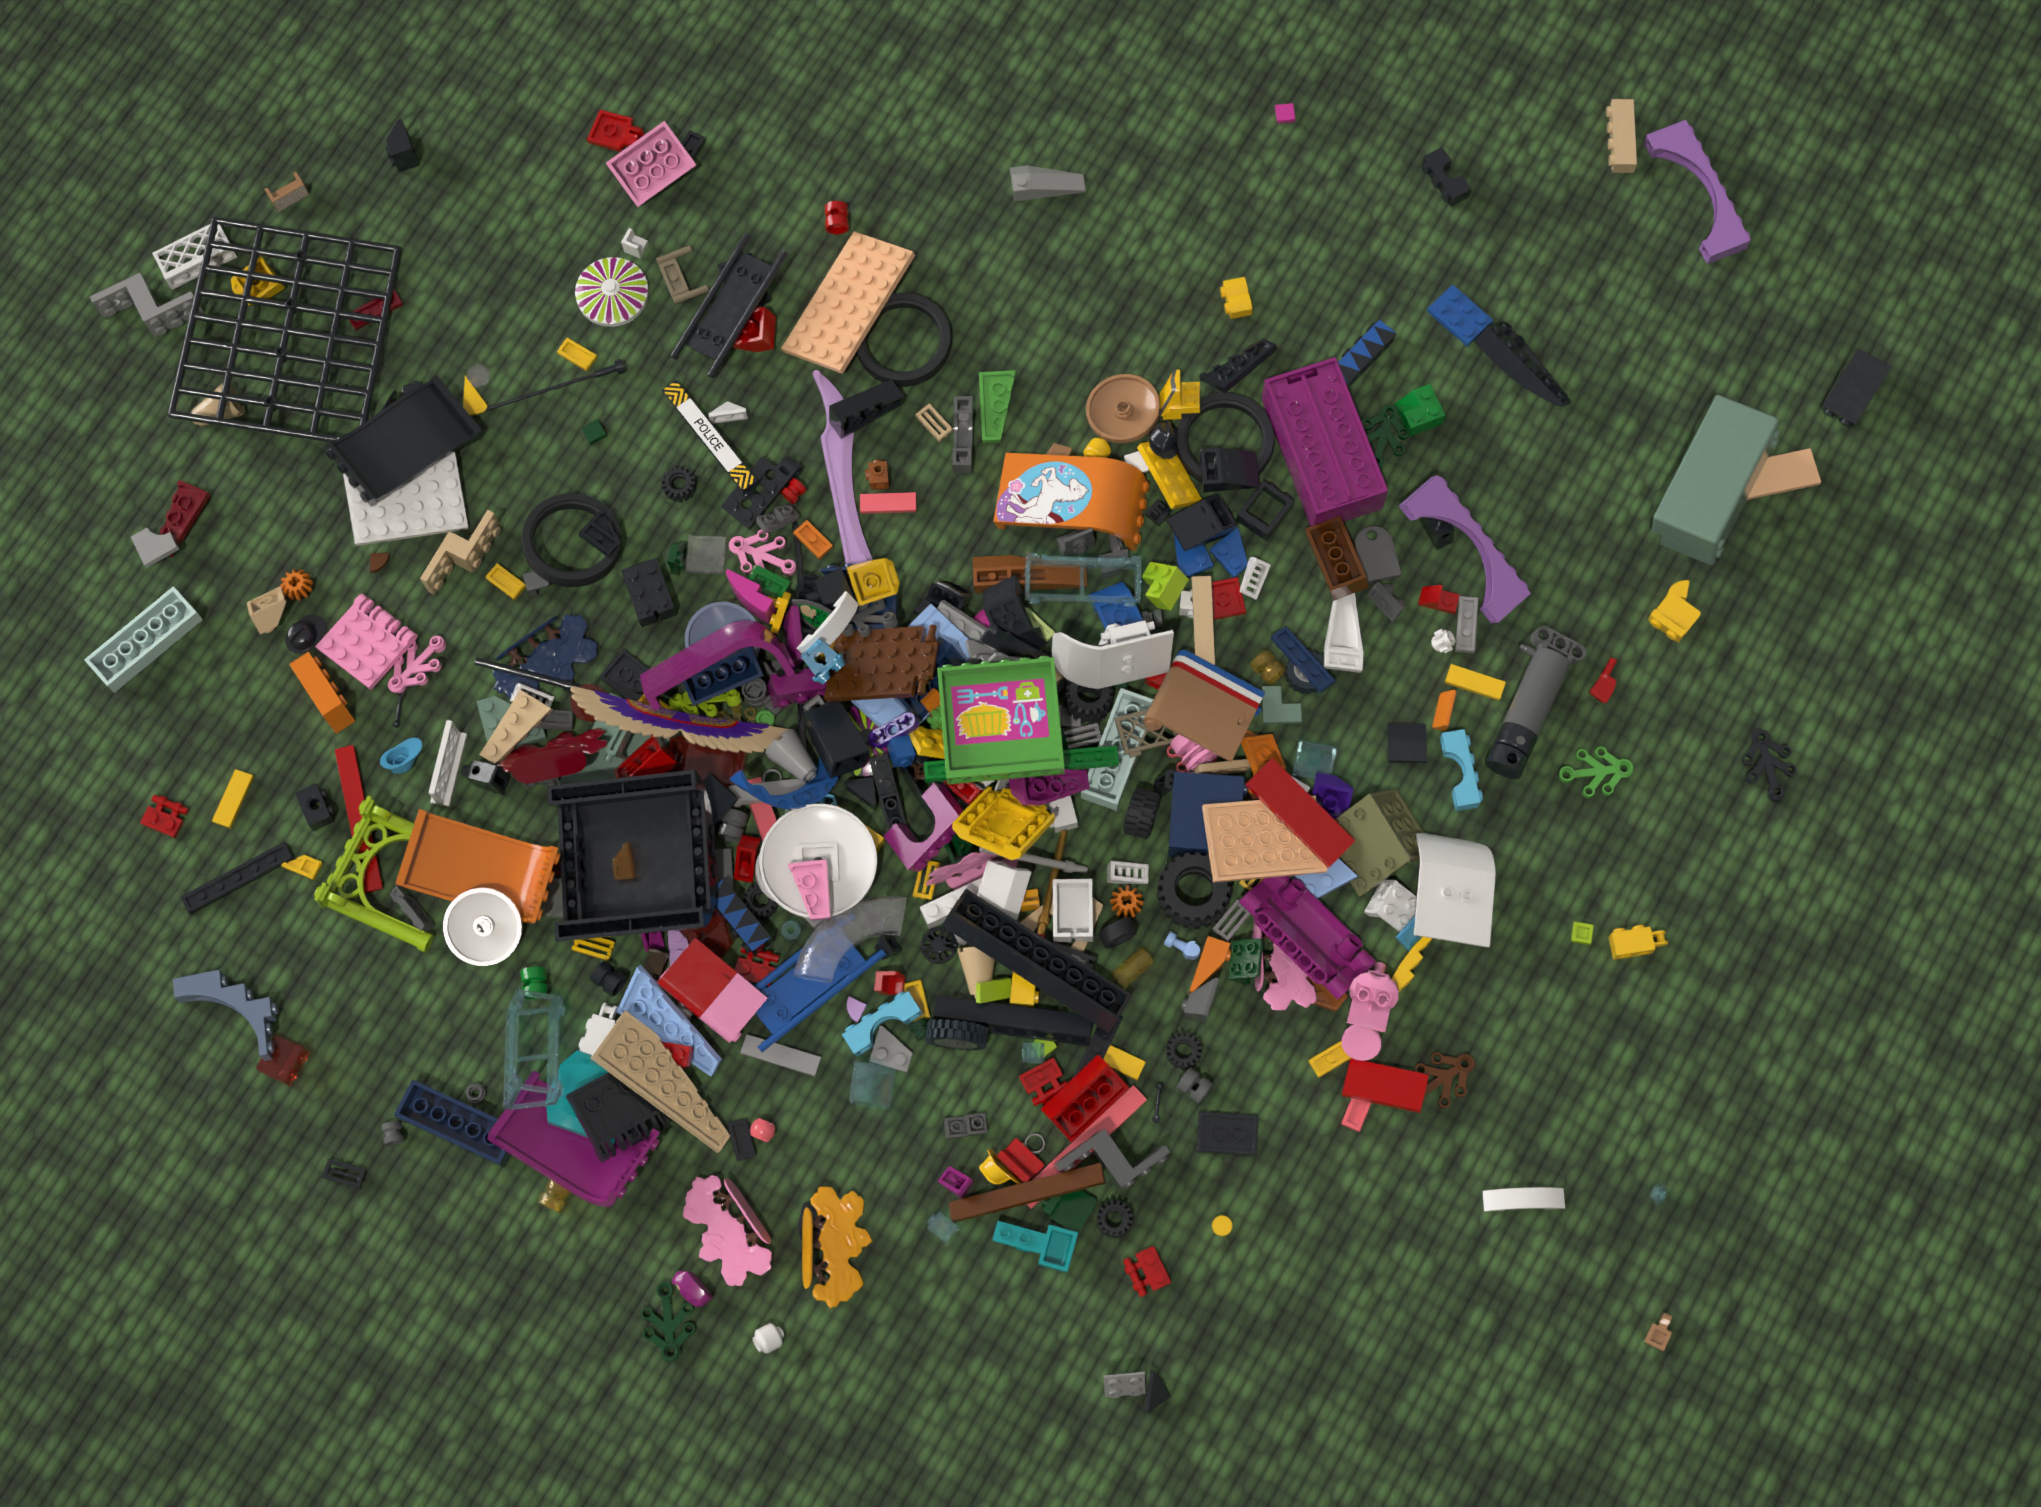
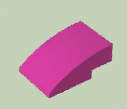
M727 569L726 575L729 584L738 600L755 617L770 625L772 614L777 613L774 601L763 595L759 584Z

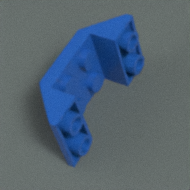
M1123 582L1088 595L1094 612L1098 613L1105 630L1108 625L1115 623L1124 626L1143 621L1131 592Z

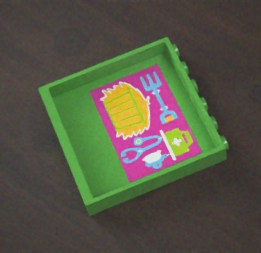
M1041 656L1038 659L1021 658L1019 661L1005 659L997 663L984 661L974 665L963 663L961 666L943 665L941 668H937L947 785L1065 774L1054 657Z

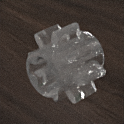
M476 364V367L473 366L468 369L467 379L470 380L469 383H472V386L480 388L481 385L488 383L490 373L485 368V365Z

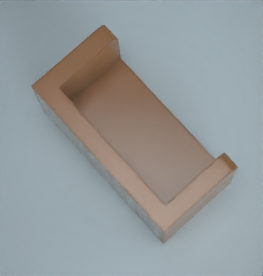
M297 172L293 173L296 180L271 193L268 188L264 189L278 212L309 195Z

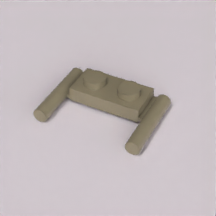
M690 245L656 258L675 305L709 292L707 285L689 291L676 261V258L692 252Z

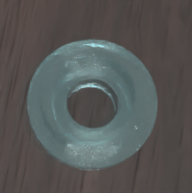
M790 920L782 925L781 933L784 938L794 940L800 935L801 928L796 921ZM794 928L795 931L794 933L789 934L788 929Z

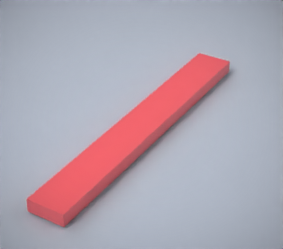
M1133 1085L1033 1180L1063 1173L1062 1170L1056 1171L1052 1164L1099 1130L1105 1129L1110 1136L1147 1099ZM1077 1158L1073 1161L1075 1165L1067 1171L1074 1170L1083 1160ZM1040 1201L1027 1204V1206L1032 1209Z

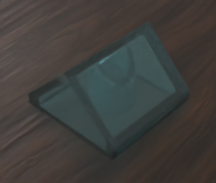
M1299 740L1292 775L1315 779L1316 772L1332 775L1337 747Z

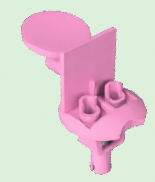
M1382 962L1375 963L1373 970H1369L1367 973L1360 974L1354 978L1350 985L1352 1003L1347 1023L1354 1025L1345 1030L1342 1036V1047L1344 1052L1355 1060L1366 1061L1378 1055L1382 1040L1378 1031L1385 1033L1390 1009L1396 1005L1399 999V990L1396 983L1389 978L1388 974H1385L1386 965Z

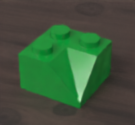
M1431 384L1412 390L1394 404L1399 411V417L1403 426L1409 430V437L1442 425L1445 419V413Z

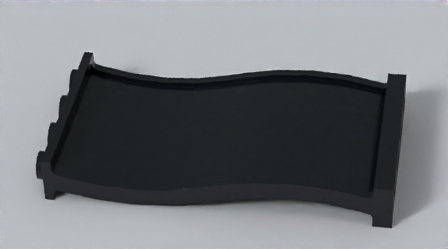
M435 375L429 382L400 397L356 429L332 442H326L325 452L330 460L336 462L340 473L348 477V482L352 488H356L360 492L361 499L365 503L368 502L372 507L377 501L399 490L447 455L472 441L476 442L479 440L482 430L438 375Z

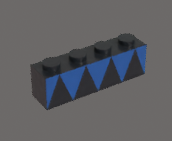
M1381 320L1376 324L1372 323L1366 330L1367 333L1363 337L1359 336L1352 349L1348 348L1343 353V358L1338 362L1348 389L1395 341L1396 332Z
M724 879L717 884L714 907L719 913L717 916L724 925L727 923L731 929L729 931L735 939L739 938L743 942L741 946L747 954L751 952L755 957L773 943L772 938Z

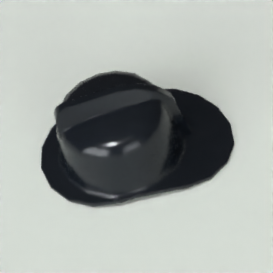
M1169 420L1165 423L1157 424L1149 432L1150 448L1157 456L1164 459H1172L1176 456L1177 452L1176 441L1178 432L1171 426Z
M311 614L304 616L297 623L291 625L285 638L287 648L297 654L310 650L326 632V623L323 618Z

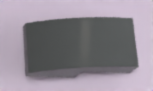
M791 504L775 507L772 514L757 516L756 523L764 533H768L793 523L799 519L800 515Z
M985 1113L944 1119L946 1139L988 1133Z

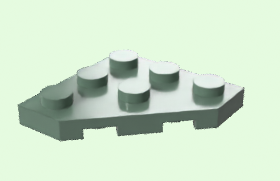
M496 696L476 701L487 742L511 706L510 703ZM533 728L527 734L528 736L514 747L518 748L523 744L528 745L547 739L544 729Z

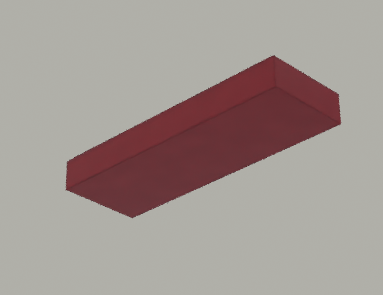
M395 289L393 290L389 313L403 306ZM374 299L352 312L381 317L384 300ZM349 319L355 331L370 324V322Z

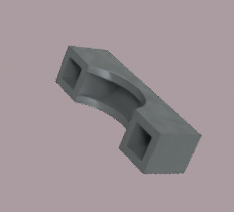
M954 396L953 474H972L973 396Z

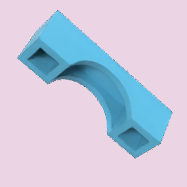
M1465 729L1442 733L1440 743L1443 757L1456 761L1463 772L1462 782L1454 787L1452 791L1455 811L1478 808L1481 801H1483L1481 789L1478 790L1477 788L1479 779L1477 771L1473 770L1475 761L1473 753L1469 752V735L1465 734Z
M909 991L906 993L901 992L895 996V1000L891 1003L882 1004L874 1014L869 1013L865 1015L859 1024H852L847 1027L842 1036L852 1052L859 1057L874 1047V1033L881 1023L896 1019L908 1025L923 1015V1012Z

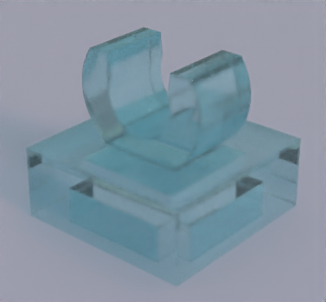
M1023 1042V1062L1044 1063V1043Z

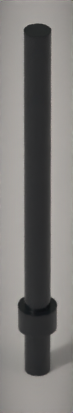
M477 657L475 660V665L561 687L564 691L571 692L572 686L583 689L588 688L567 679L564 681Z

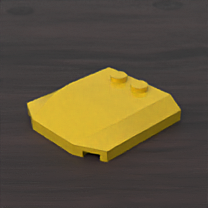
M987 787L953 822L952 829L961 839L1009 860L1021 858L1054 823L1055 815L1053 813L1050 814L1046 810L1047 807L1045 805H1023L1011 794V789L1003 788L1002 791H992V787Z

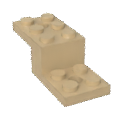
M487 510L469 541L450 531L448 532L420 578L428 592L435 595L436 591L442 588L443 580L446 575L451 573L453 564L472 573L475 569L479 568L482 563V557L485 553L489 552L493 539L498 537L501 532V525L493 512Z

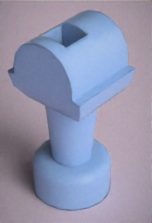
M1170 931L1164 942V945L1169 948L1175 946L1181 950L1185 959L1195 960L1199 957L1200 947L1195 941L1188 943L1177 939V934Z

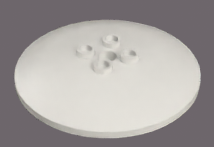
M810 804L800 809H793L780 817L764 838L759 860L763 883L770 896L782 908L792 914L810 918L789 869V863L815 861L816 859L827 860L831 917L841 915L852 909L865 897L871 888L877 869L875 844L865 825L845 809L828 804Z

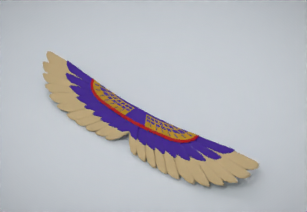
M575 686L571 687V691L574 693L572 698L578 702L577 705L586 709L585 713L595 716V720L606 722V725L620 726L619 729L623 731H631V733L635 734L642 733L643 736L653 734V737L663 736L665 739L681 731L684 737L692 744L697 743L703 747L707 745L712 749L718 748L722 751L729 750L738 753L741 750L752 753V751L764 752V749L767 750L774 739L780 740L782 738L780 734L788 730L786 728L770 726L769 724L711 718L664 708L654 711L651 705L619 698L597 690L592 691Z

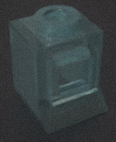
M941 1212L937 1215L933 1214L927 1221V1224H929L927 1229L945 1244H948L952 1234L959 1230V1226Z

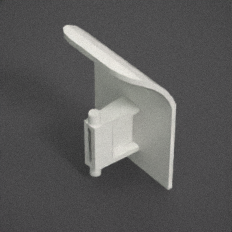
M1136 622L1108 629V632L1101 633L1102 641L1110 640L1111 645L1102 647L1081 643L1062 632L1053 634L1052 657H1054L1056 669L1067 680L1088 688H1105L1167 673L1170 669L1174 632L1170 630L1151 635L1149 630L1155 629L1154 622Z
M1417 833L1416 841L1419 848L1420 868L1414 935L1489 948L1496 875L1491 850L1483 844L1472 841Z

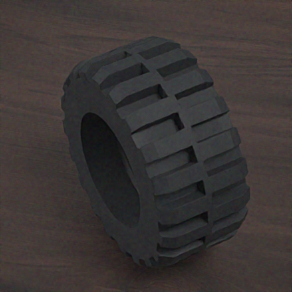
M1195 851V854L1184 852L1183 856L1177 855L1173 857L1172 862L1168 861L1165 869L1160 873L1157 889L1160 908L1164 910L1167 918H1172L1173 923L1176 925L1178 923L1183 924V928L1188 929L1189 926H1194V929H1200V926L1203 925L1205 928L1209 927L1212 922L1216 923L1226 913L1232 895V881L1213 883L1208 853L1204 856L1201 855L1200 851ZM1194 874L1205 877L1213 887L1211 899L1200 906H1191L1182 902L1177 896L1176 886L1183 877Z

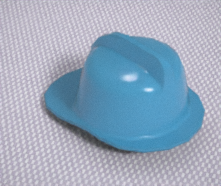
M409 738L386 751L381 756V766L390 769L393 774H402L409 771L414 764L415 757L422 749V741L419 738Z

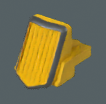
M1174 370L1158 396L1160 401L1159 416H1163V420L1181 419L1182 414L1200 413V382L1181 383L1180 370Z

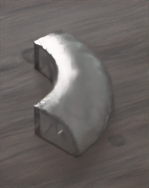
M878 896L866 898L855 906L831 917V919L824 920L805 943L797 960L793 977L832 983L839 963L853 947L871 937L882 935L900 936L907 897Z

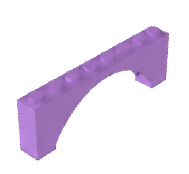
M1687 120L1647 134L1644 146L1651 158H1663L1685 167L1701 180L1709 192L1714 210L1713 226L1710 235L1706 240L1702 241L1699 248L1706 263H1712L1747 249L1751 241L1748 231H1745L1741 217L1737 216L1733 202L1728 199L1725 187L1720 184L1717 172L1712 169L1709 157L1704 154L1701 142L1696 139L1693 127L1688 124Z
M1439 476L1431 477L1402 502L1399 507L1410 521L1416 520L1419 517L1443 520L1459 528L1473 541L1481 555L1486 575L1485 598L1480 610L1490 623H1498L1531 594L1528 586L1523 580L1518 578L1516 570L1507 564L1504 560L1505 556L1496 550L1492 539L1485 536L1481 525L1471 518L1470 511L1460 504L1458 496L1449 490L1447 482Z

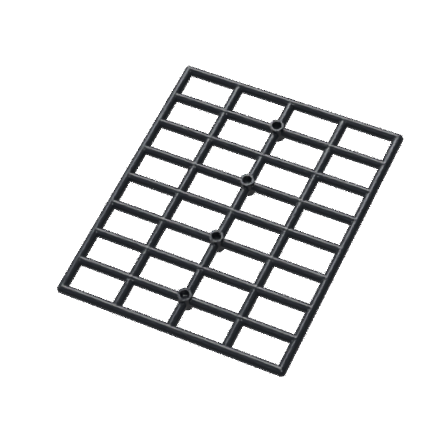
M213 217L205 245L169 405L168 417L332 442L341 436L317 433L321 415L360 421L359 426L368 421L401 247ZM218 225L255 230L256 235L253 247L214 241ZM268 232L302 238L300 250L293 254L261 249L263 234ZM309 240L348 245L345 262L307 256ZM355 246L393 252L390 269L352 263ZM212 249L251 254L248 271L209 265ZM265 256L296 261L294 278L255 272L258 257ZM309 263L343 269L340 286L301 280L303 268ZM350 270L389 276L386 292L347 287ZM207 272L246 278L243 294L239 295L204 289ZM253 280L292 285L290 298L284 302L252 297L250 293ZM299 287L337 292L335 309L297 304ZM345 294L384 300L381 317L342 311ZM202 296L241 302L237 319L198 313ZM248 303L286 309L284 326L246 321L245 316ZM300 311L332 316L330 334L291 328L294 314ZM345 318L379 324L376 341L337 335L340 319ZM196 320L235 326L232 343L193 338ZM243 328L282 334L280 345L276 350L239 344ZM289 335L328 341L325 358L286 352ZM339 342L374 348L371 365L332 359L335 343ZM191 345L229 350L227 368L187 362ZM242 352L276 358L274 374L269 375L234 369L237 353ZM287 360L323 365L320 382L282 377L283 363ZM331 366L370 372L367 388L360 389L327 384ZM185 370L225 375L222 391L214 392L182 387ZM232 376L272 382L269 396L265 399L229 394ZM279 384L318 389L315 407L276 401ZM331 391L365 397L362 413L357 414L322 408L325 392ZM180 394L219 400L216 417L176 411ZM227 401L266 407L263 424L223 419ZM277 409L313 414L310 432L270 426L273 412Z

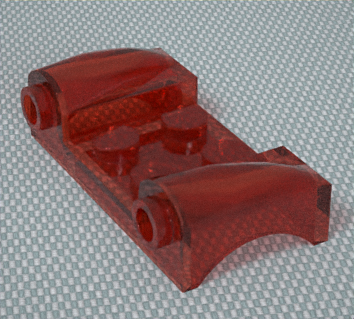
M683 736L670 737L669 749L674 754L677 763L669 772L696 770L702 781L710 772H713L726 786L735 785L730 778L736 772L742 770L744 773L747 752L741 750L738 753L729 750L722 751L718 748L712 749L707 745L703 747L697 743L692 744Z

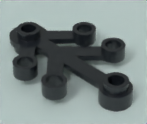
M1757 729L1751 735L1753 745L1743 755L1741 762L1744 766H1750L1754 762V755L1759 749L1761 758L1753 771L1747 775L1746 780L1749 784L1757 783L1759 774L1765 767L1770 785L1767 797L1772 802H1778L1783 798L1784 790L1778 785L1773 766L1783 771L1788 777L1794 776L1797 768L1793 764L1787 765L1772 756L1768 748L1779 753V756L1783 759L1789 758L1792 750L1788 746L1782 747L1772 741L1770 734L1766 730ZM1759 735L1764 737L1763 741L1759 740ZM1782 750H1787L1788 755H1784ZM1749 757L1751 762H1746L1744 758ZM1787 768H1792L1793 773H1789ZM1750 775H1754L1756 780H1751ZM1774 790H1778L1780 795H1775Z

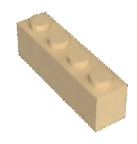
M1612 99L1610 106L1606 108V117H1609L1607 133H1610L1608 150H1611L1608 163L1609 166H1612V173H1634L1637 165L1634 99Z

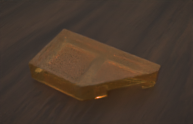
M626 842L612 860L615 880L635 878L630 842Z

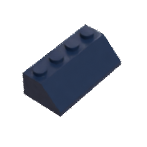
M941 637L936 640L940 645L934 678L929 679L925 695L920 696L917 694L919 685L917 682L914 697L893 698L906 712L918 716L920 722L928 714V711L920 701L933 688L939 692L937 668H941L943 665L961 666V664L967 663L954 646Z
M744 647L683 681V684L694 707L764 675L752 647Z

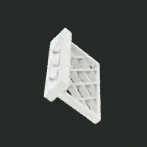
M210 224L152 253L172 290L199 277L203 255L199 256L202 249L205 250L204 244L208 237ZM218 225L214 241L229 243L221 226ZM202 238L199 244L193 243L194 239ZM185 246L183 252L176 251L178 247ZM190 247L197 248L195 254L188 253ZM213 248L209 265L221 266L237 258L233 251ZM169 254L167 260H161L159 257ZM174 255L181 256L178 263L171 262ZM185 258H192L191 261L183 264ZM169 266L175 267V269L166 272Z
M450 720L446 721L429 789L430 803L432 805L449 808L451 807L468 735L461 733L453 721Z

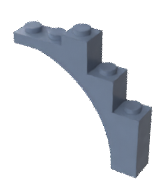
M220 970L173 979L174 997L180 1003L191 1001L215 1002L230 1007L243 1015L249 1021L258 1037L259 1056L264 1061L273 1060L272 1053L275 1052V1048L270 1038V1034H273L270 1022L277 1021L276 1014L279 1013L277 1003H274L270 997L253 1000L251 989L244 983L228 986V978Z

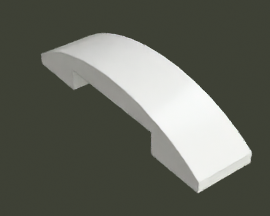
M845 591L833 605L835 607L834 611L813 635L808 634L796 649L802 654L815 644L819 638L830 646L846 628L859 604ZM822 652L816 653V654H815V657H817V656H818L819 654H821Z
M1539 1187L1483 1191L1484 1212L1514 1209H1565L1564 1189Z

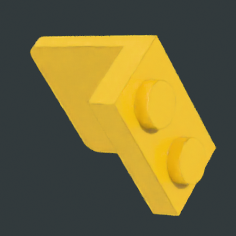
M1670 592L1657 609L1653 610L1648 621L1654 628L1663 631L1668 638L1679 643L1699 618L1700 611L1674 592Z

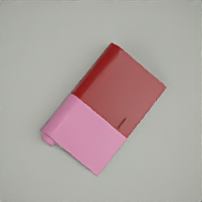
M696 938L692 940L670 968L656 982L728 1043L738 1040L742 1034L740 1032L741 1029L767 1000L765 995Z

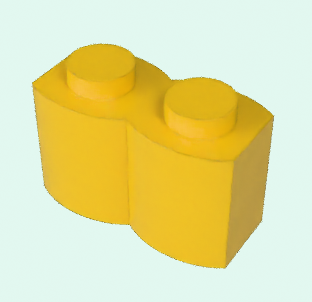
M1245 277L1223 281L1220 293L1221 297L1226 300L1224 309L1225 313L1229 314L1230 319L1252 315V304Z

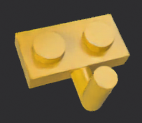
M787 592L783 593L782 598L778 596V599L767 596L774 601L775 608H778L777 613L772 614L769 623L772 625L771 631L777 634L791 594Z

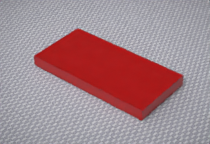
M1351 1058L1342 1096L1421 1113L1429 1075Z

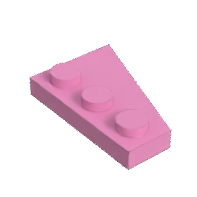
M827 860L789 863V869L802 896L810 919L812 921L831 919Z

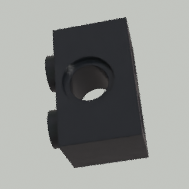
M315 783L295 792L308 826L313 831L335 822L332 816L335 815L331 804L328 805L326 802L328 795L324 787L320 788ZM320 803V807L313 810V806Z

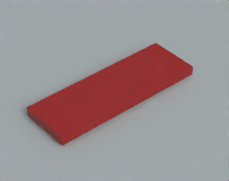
M1273 758L1245 784L1327 868L1355 842Z

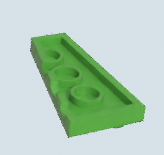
M1016 370L979 372L983 443H998L1002 441Z

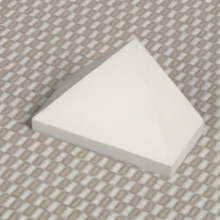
M725 402L709 413L712 424L748 419L746 408L730 402Z

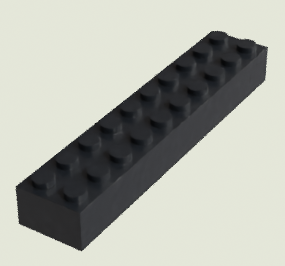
M967 888L942 924L944 928L1108 1033L1132 996L1129 992Z

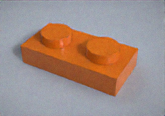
M808 520L793 532L794 536L819 560L833 548V545Z

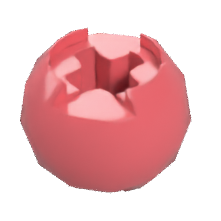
M758 1118L751 1125V1136L768 1142L775 1135V1125Z

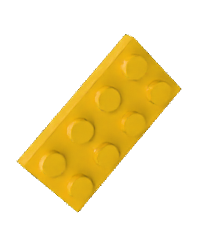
M1149 442L1140 443L1137 449L1171 509L1191 506L1202 501L1177 454L1172 459H1164L1152 451Z

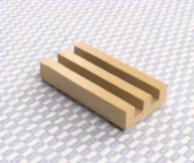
M930 403L915 414L916 418L939 443L949 433L953 432V428ZM927 410H929L938 419V421L946 428L945 431L926 412ZM922 414H923V415L930 421V423L941 433L940 435H939V434L933 429V427L921 416Z

